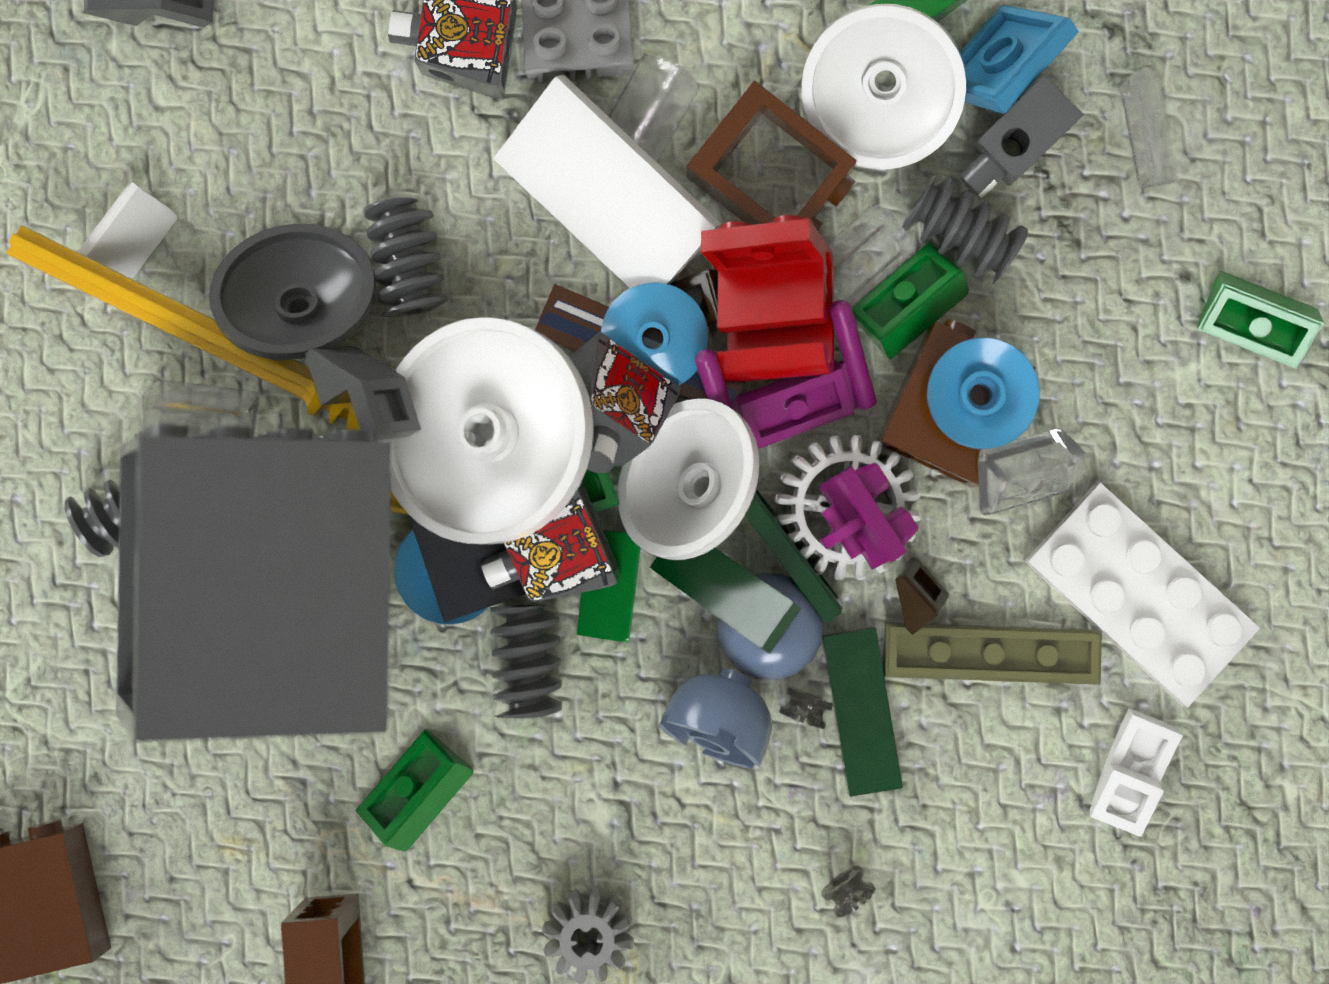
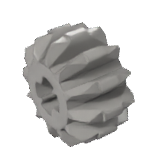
M592 888L589 902H583L581 893L577 889L571 890L569 893L571 908L564 903L555 901L551 907V913L556 920L545 921L542 927V933L547 937L553 938L544 946L545 956L555 957L562 955L556 965V972L562 975L571 966L576 967L575 981L579 984L585 982L587 970L593 969L595 977L599 982L607 980L606 963L615 969L621 970L625 966V958L620 951L631 950L634 945V937L624 933V931L632 926L633 920L631 915L621 914L614 916L621 902L616 896L610 898L604 906L599 904L601 890L599 888ZM592 927L598 929L597 942L590 938L583 944L578 940L580 929L584 932L589 931Z

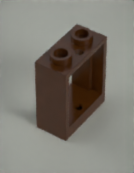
M754 80L688 163L686 177L743 222L750 225L772 223L775 219L772 214L717 172L763 114L833 169L797 215L805 219L809 218L816 229L819 230L823 223L816 216L829 201L837 207L856 183L849 175L857 160Z
M359 893L305 897L281 922L285 984H365Z

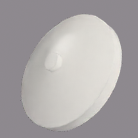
M473 318L458 321L436 330L419 342L405 356L395 371L405 377L421 430L409 437L378 441L391 442L390 489L404 510L427 530L443 538L467 544H499L518 540L532 534L553 520L565 508L581 484L588 466L593 443V416L589 395L577 368L564 351L546 336L521 324L497 318Z

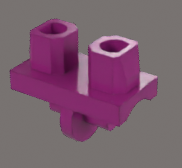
M872 463L856 470L851 466L818 486L830 504V507L821 512L832 531L820 539L825 549L840 542L851 559L862 554L872 570L886 562H893L907 553L904 545L915 535L919 527L910 513L903 507H899L884 516L873 498L889 488L888 479L877 463Z

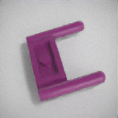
M837 300L831 304L829 309L843 357L841 362H837L836 359L834 360L832 374L784 378L735 396V401L731 402L715 352L710 349H704L696 354L695 363L707 399L720 402L741 415L751 428L758 449L855 414L854 409H869L876 405V395L852 307L848 301Z

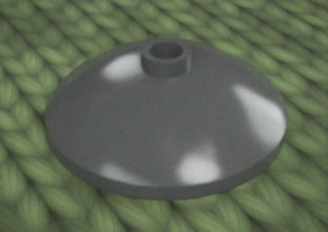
M288 224L261 231L234 247L221 261L213 275L209 291V302L218 328L233 345L249 354L262 358L295 360L306 358L305 353L310 349L334 348L352 336L364 323L372 309L376 294V282L367 254L349 236L321 225Z

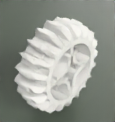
M832 436L828 441L829 455H825L822 447L815 442L808 446L809 453L814 460L811 465L799 455L791 460L793 466L802 474L799 478L787 473L781 475L780 482L793 488L791 496L786 494L775 495L774 502L776 504L790 505V514L779 515L776 518L781 525L793 524L795 531L789 533L788 536L794 543L801 540L804 546L800 549V552L806 560L812 553L817 555L813 565L818 575L825 571L830 561L834 563L832 570L833 579L842 581L846 574L847 564H851L855 579L863 580L866 578L864 563L866 560L862 554L851 559L840 542L834 545L833 551L825 549L810 532L805 521L804 511L822 514L821 512L828 507H822L820 503L829 502L822 495H807L806 491L809 484L820 471L833 464L844 463V471L851 466L856 470L869 464L877 463L888 479L889 488L886 489L889 505L876 502L884 516L899 507L905 509L904 501L919 499L920 492L918 490L902 492L900 484L909 481L913 477V473L911 470H905L894 476L891 469L900 460V456L897 453H891L883 462L877 460L882 450L881 442L873 441L868 447L866 454L861 453V436H851L848 443V451H843L839 436ZM908 511L914 521H920V512ZM915 535L908 542H913ZM885 563L874 570L877 573L886 571Z

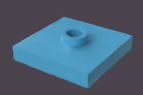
M1001 5L960 51L966 73L964 103L1006 114L1077 35L1079 31L1069 17Z

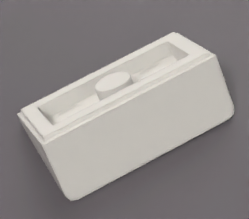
M133 182L129 183L79 249L78 253L133 279L177 221L178 216L150 193Z

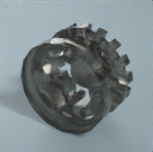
M788 686L786 694L789 695L790 699L786 705H781L779 713L794 720H797L798 716H800L799 722L802 723L807 718L806 724L825 729L826 722L823 720V714L826 710H832L833 703L814 694Z
M859 865L840 873L821 892L825 901L832 900L835 903L833 912L838 918L844 917L846 914L849 915L852 913L853 908L856 911L859 908L856 904L857 902L864 905L866 903L865 900L870 899L872 894L875 893L876 888L872 882H864L862 880L864 871Z

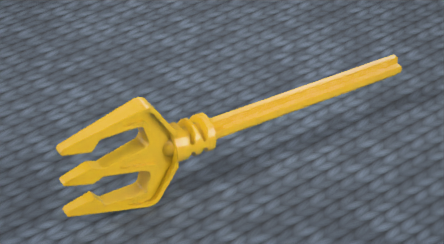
M20 225L17 233H13L8 243L11 245L7 255L301 398L306 403L307 414L313 417L324 409L330 412V425H333L339 418L347 421L346 430H360L352 402L321 405L308 365L296 359L273 360L249 354L233 345L221 333L214 319L23 225ZM390 489V511L407 514Z

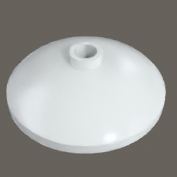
M897 4L864 6L834 21L813 45L802 75V102L808 122L857 160L855 165L872 169L899 168L927 157L938 149L953 132L965 102V67L959 49L952 37L930 16L916 9ZM881 71H890L895 75L896 82L891 86H883L877 81L876 75Z
M691 399L673 405L649 448L622 466L617 493L620 503L618 505L619 514L627 534L640 548L664 559L684 560L694 558L719 545L738 526L751 504L759 475V453L756 439L743 417L728 406L714 400Z

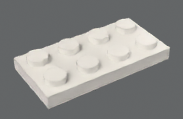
M565 75L555 76L493 158L629 288L645 283H665L670 285L701 249V231L718 229L722 225Z
M1095 483L1024 560L1031 569L1098 630H1101L1102 634L1181 706L1187 708L1260 629L1102 483Z

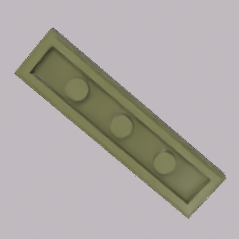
M885 622L883 672L884 677L1101 685L1102 631L1092 629L926 624L912 635L906 629L905 623Z

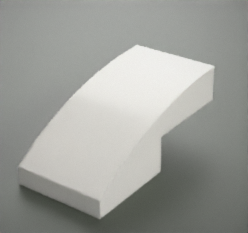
M1129 708L1102 770L1089 811L1090 816L1141 837L1164 792L1160 781L1183 737L1179 728Z

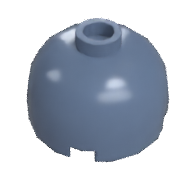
M760 573L755 576L802 608L772 652L768 654L718 617L716 633L723 653L738 670L756 679L780 680L797 674L814 659L823 640L824 620L792 578L784 574Z
M722 669L720 676L701 674L687 679L675 691L659 723V727L664 733L686 746L688 739H690L694 743L706 748L702 754L745 768H753L754 763L758 767L761 765L772 731L771 713L763 698L750 689L752 680L746 675L731 669Z

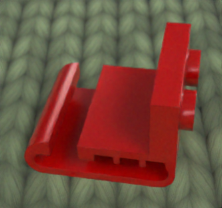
M782 215L776 217L772 223L750 225L746 222L732 221L722 224L720 229L701 231V253L718 271L717 328L722 333H728L727 351L717 352V359L725 383L832 374L834 370V325L829 309L834 302V260L830 247L811 220L797 215Z

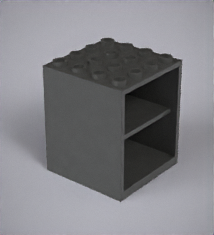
M150 424L148 428H144V431L134 434L133 439L120 446L116 716L134 742L387 732L391 442H373V431L337 430V433H325V436H315L313 438V429L276 428V431H267V434H258V437H251L252 427L214 426V429H208L206 432L199 433V435L188 437V425Z

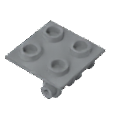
M522 0L525 74H527L528 79H538L539 84H544V81H552L555 76L565 75V71H569L570 81H576V70H585L586 80H592L591 69H596L597 77L614 75L624 77V71H634L628 0Z

